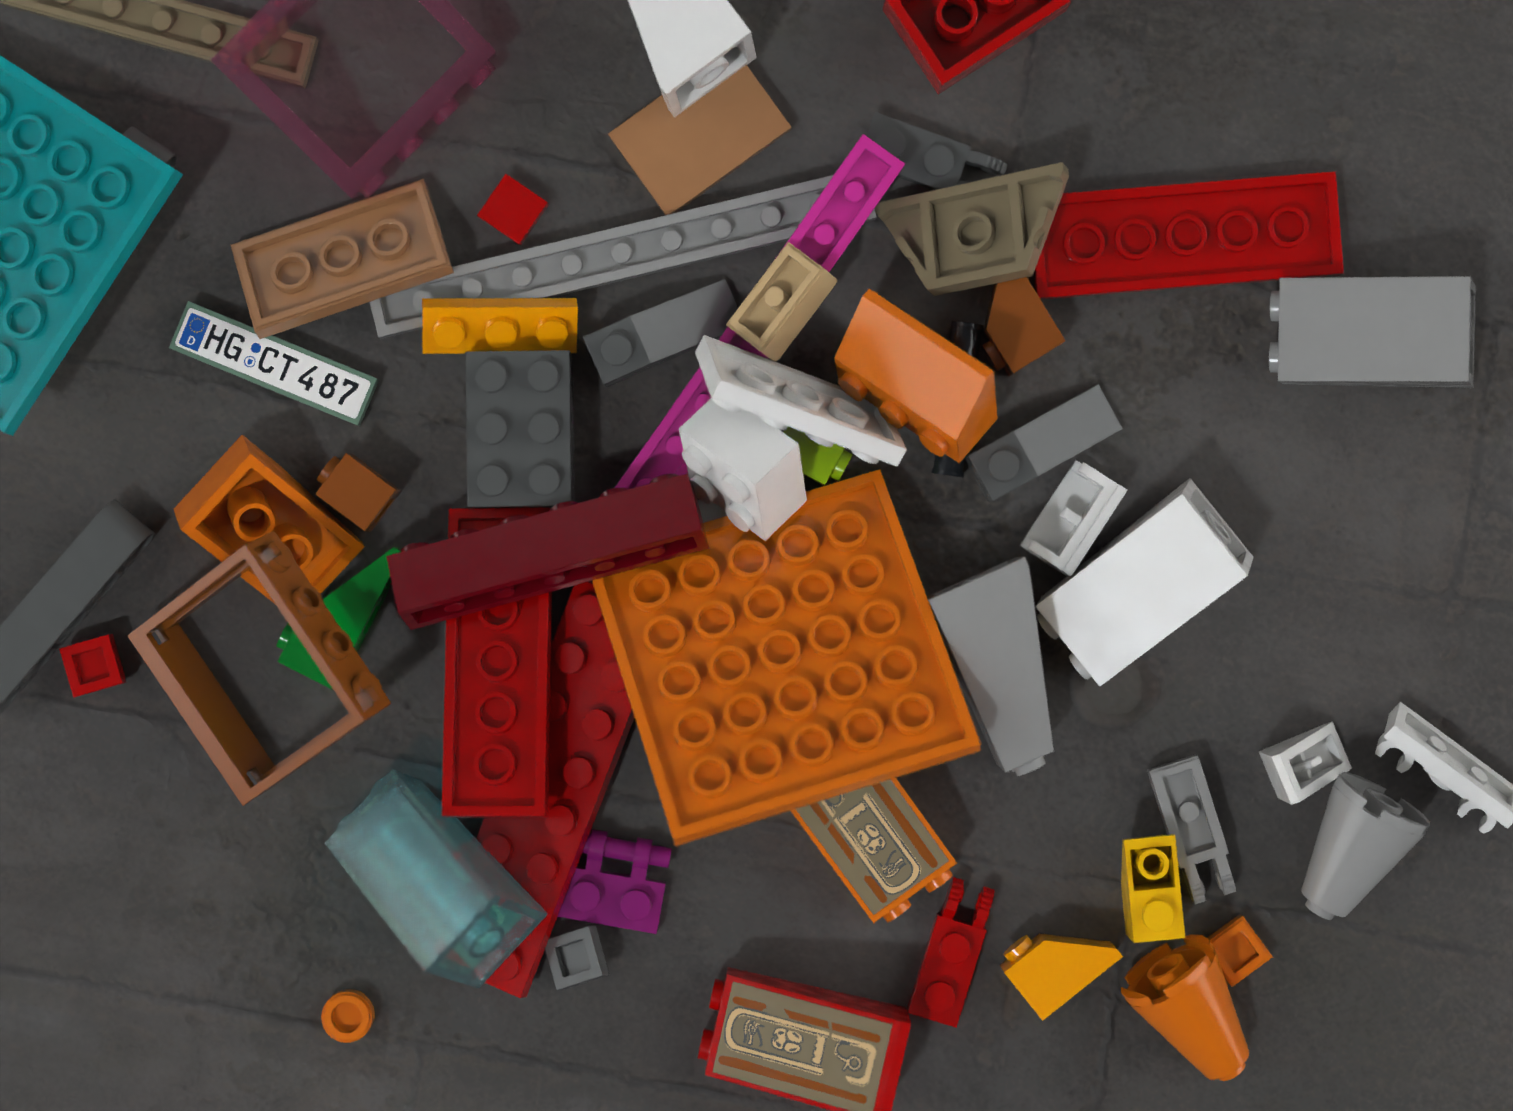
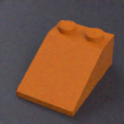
M243 435L235 441L173 509L180 530L221 562L245 544L275 530L281 541L291 550L294 560L306 578L320 594L365 547L348 528L286 470ZM251 568L240 576L274 603Z

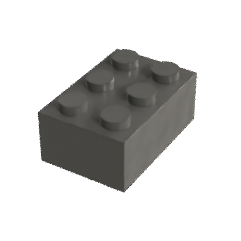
M569 350L467 351V507H553L561 502L575 501L573 354Z

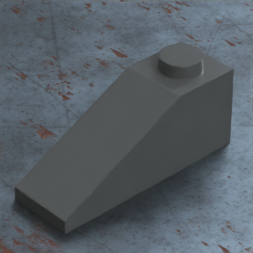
M723 279L626 317L584 336L583 339L603 384L608 388L696 349L703 335L714 339L720 338L727 328V322L736 312L738 306L726 279Z
M1098 384L965 457V461L988 502H991L1123 428Z

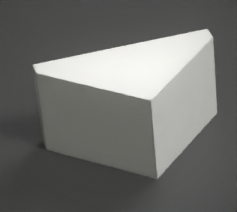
M1333 722L1323 724L1259 751L1278 799L1291 805L1301 802L1337 779L1342 772L1352 769Z

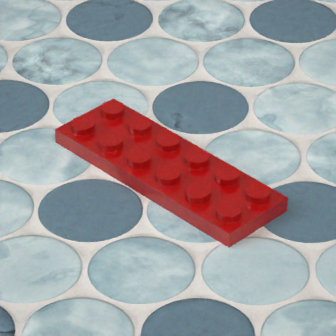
M1336 171L1063 193L1033 273L1035 291L1040 300L1278 281L1280 278L1340 276L1344 274Z
M551 508L449 509L448 539H450L452 534L463 529L483 530L500 525L502 520L511 516L526 515L530 517L548 512ZM552 592L446 620L442 817L548 818Z

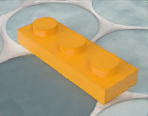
M422 298L423 354H466L467 351L569 350L571 353H577V298Z

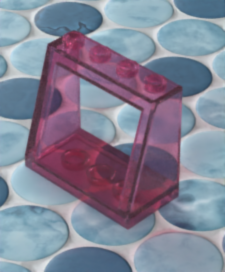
M270 0L211 61L353 200L360 193L366 199L373 195L388 179L383 170L396 157L405 162L423 144L424 140L418 134L432 120L438 126L443 124L460 106L454 98L468 84L476 90L496 70V67L490 62L496 56L494 48L447 0H418L466 52L349 168L250 70L317 1Z

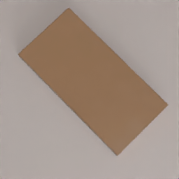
M424 179L231 244L253 328L259 339L454 273Z

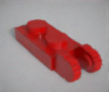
M952 877L941 913H936L907 1012L957 1028L987 931L984 926L989 916L995 890L983 887L981 892L978 893L971 923L954 918V915L964 894V880Z

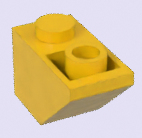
M1175 834L1123 839L1121 890L1126 936L1133 943L1185 938Z

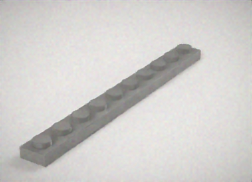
M833 175L453 266L454 273L371 301L370 306L378 338H387L422 329V298H553L788 241ZM873 209L865 222L876 220L875 209Z

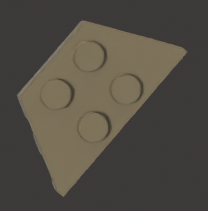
M1061 162L878 202L874 209L895 238V242L904 256L915 268L916 274L926 289L933 296L1033 276L1067 184L1069 170Z

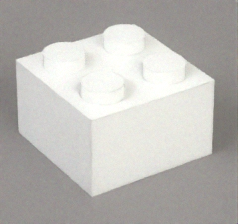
M711 398L679 428L683 447L682 457L686 462L688 475L697 498L706 504L715 503L726 512L729 520L741 531L747 532L750 529L766 541L807 501L799 444L779 429L766 424L759 415L743 409L738 413L728 411L717 405Z

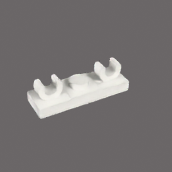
M1400 701L1389 713L1385 732L1378 740L1375 754L1381 757L1389 748L1400 749L1404 753L1397 764L1396 770L1400 773L1409 770L1415 760L1423 766V770L1428 773L1431 780L1437 786L1444 790H1452L1461 797L1457 815L1461 818L1471 809H1481L1486 814L1480 820L1478 829L1480 832L1487 833L1492 830L1496 821L1508 829L1513 824V784Z

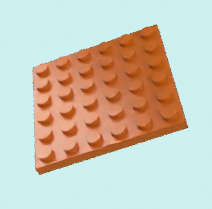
M880 469L806 491L807 501L766 541L750 529L747 532L741 531L727 516L703 523L709 549L592 580L675 846L980 751V740Z

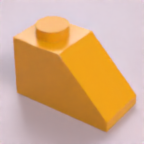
M1038 934L1031 940L1025 935L1014 942L1003 953L1007 960L1000 964V967L1043 1021L1123 956L1110 941Z

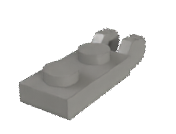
M1195 754L1147 769L1167 835L1175 834L1178 867L1182 869L1183 877L1194 905L1206 901L1205 888L1202 880L1199 878L1195 864L1210 859L1213 862L1218 887L1223 891V894L1227 895L1236 892L1234 879L1226 857L1229 851L1198 755Z

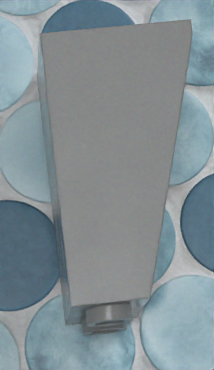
M1471 276L1280 278L1279 291H1271L1270 296L1271 321H1279L1278 342H1270L1269 347L1270 373H1278V382L1289 385L1474 388L1476 286Z
M1014 557L927 596L950 661L996 764L1004 772L1012 770V772H1016L1017 776H1021L1044 766L1046 762L1043 756L1053 752L1054 749L1030 569L1025 557Z

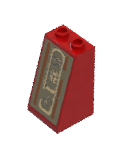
M730 967L727 968L725 980L715 978L708 1008L718 1011L714 1030L704 1028L697 1059L706 1060V1076L831 1111H892L911 1027L906 1007Z

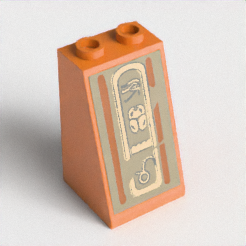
M897 778L790 810L873 923L882 917L887 923L894 920L911 907L912 904L908 898L925 887L928 893L942 886L953 876L950 868L957 864L956 860Z

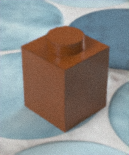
M346 453L341 460L334 456L317 477V481L322 486L316 492V495L362 530L369 532L373 531L402 492L355 455Z

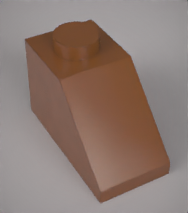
M1027 277L994 284L982 332L987 342L981 345V348L996 372L1004 368L1007 375L1011 376L1055 349L1066 340Z

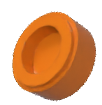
M353 989L341 990L331 996L323 1007L321 1014L323 1028L336 1041L343 1043L355 1042L364 1037L372 1027L375 1017L374 1007L370 999L362 992Z

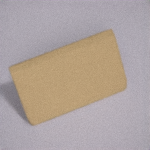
M788 242L726 325L761 353L776 362L834 288L837 279Z

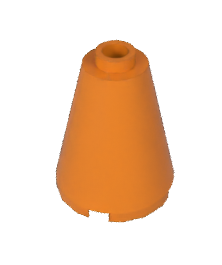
M1194 934L1186 935L1185 938H1182L1186 945L1173 950L1168 943L1158 946L1142 957L1127 972L1124 978L1129 986L1127 989L1121 987V994L1139 1015L1207 1079L1228 1081L1235 1078L1245 1068V1062L1249 1057V1049L1214 946L1204 935Z

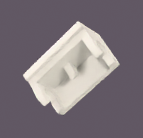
M1075 460L1019 546L1063 575L1072 576L1128 490L1083 462L1081 464Z

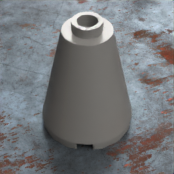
M1342 772L1333 782L1301 888L1302 894L1307 898L1305 906L1313 913L1327 920H1332L1335 915L1346 917L1425 836L1426 830L1430 825V821L1424 814L1404 799L1400 798L1397 803L1384 794L1386 790L1384 787L1349 772Z

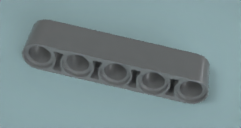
M116 499L108 503L92 519L0 625V714L14 701L153 539L155 533Z

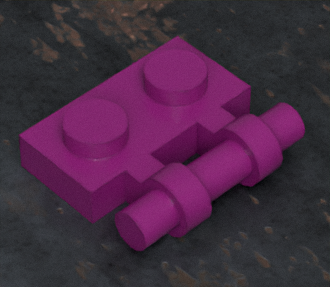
M592 829V833L589 834L582 852L588 854L586 867H576L558 917L657 934L666 882L646 877L649 865L669 868L672 848L652 845V839L641 837L637 838V842L607 837V831ZM608 857L633 862L631 875L603 871V858Z

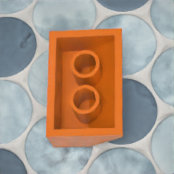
M870 288L866 291L834 357L839 386L854 400L862 401L865 399L876 406L880 415L894 427L902 429L905 426L917 434L921 443L933 454L940 457L946 454L960 464L998 419L994 371Z

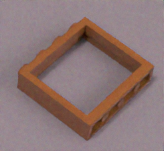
M275 530L245 544L127 635L242 806L273 788L392 704L382 690L379 680L363 662L353 647L350 637L340 628L323 603L321 594L311 585L294 560L291 550L281 541ZM250 568L349 712L345 717L277 765H274L178 624ZM156 633L162 644L159 645L152 634ZM248 772L251 773V775L253 776V778H254L255 781L257 782L256 785H254V784L252 783V781L250 780V778L248 777V775H247L246 773H248Z

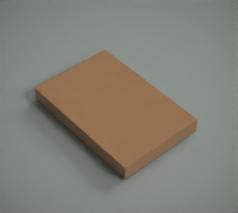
M745 65L675 118L668 110L666 102L661 95L609 132L608 136L663 213L669 215L677 213L791 131L792 127L749 67Z

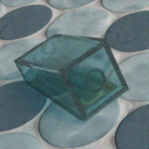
M392 769L387 776L382 777L374 784L371 793L353 813L348 814L340 821L337 830L325 842V845L424 972L479 989L548 915L537 901L457 818L442 817L441 801L420 780L395 769Z

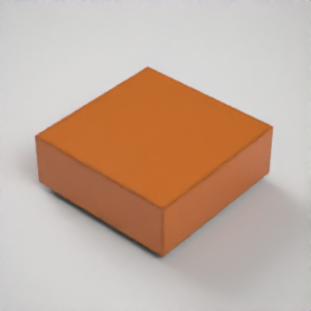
M1241 914L1207 937L1215 948L1224 978L1231 987L1273 958Z

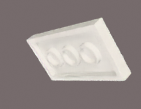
M703 335L695 354L711 398L720 407L735 413L740 412L741 409L759 415L766 424L780 430H786L788 426L805 432L811 440L822 446L832 447L835 443L851 449L858 458L868 463L877 464L880 460L894 466L899 465L907 450L897 428L888 423L880 415L878 408L867 400L856 401L848 396L838 385Z

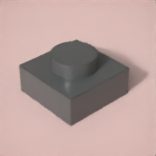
M587 926L548 940L545 950L556 990H565L610 975L596 926Z

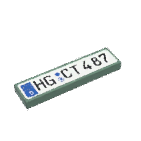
M190 301L187 302L169 346L174 351L357 426H361L379 382V379L275 336L271 335L259 339L253 327Z

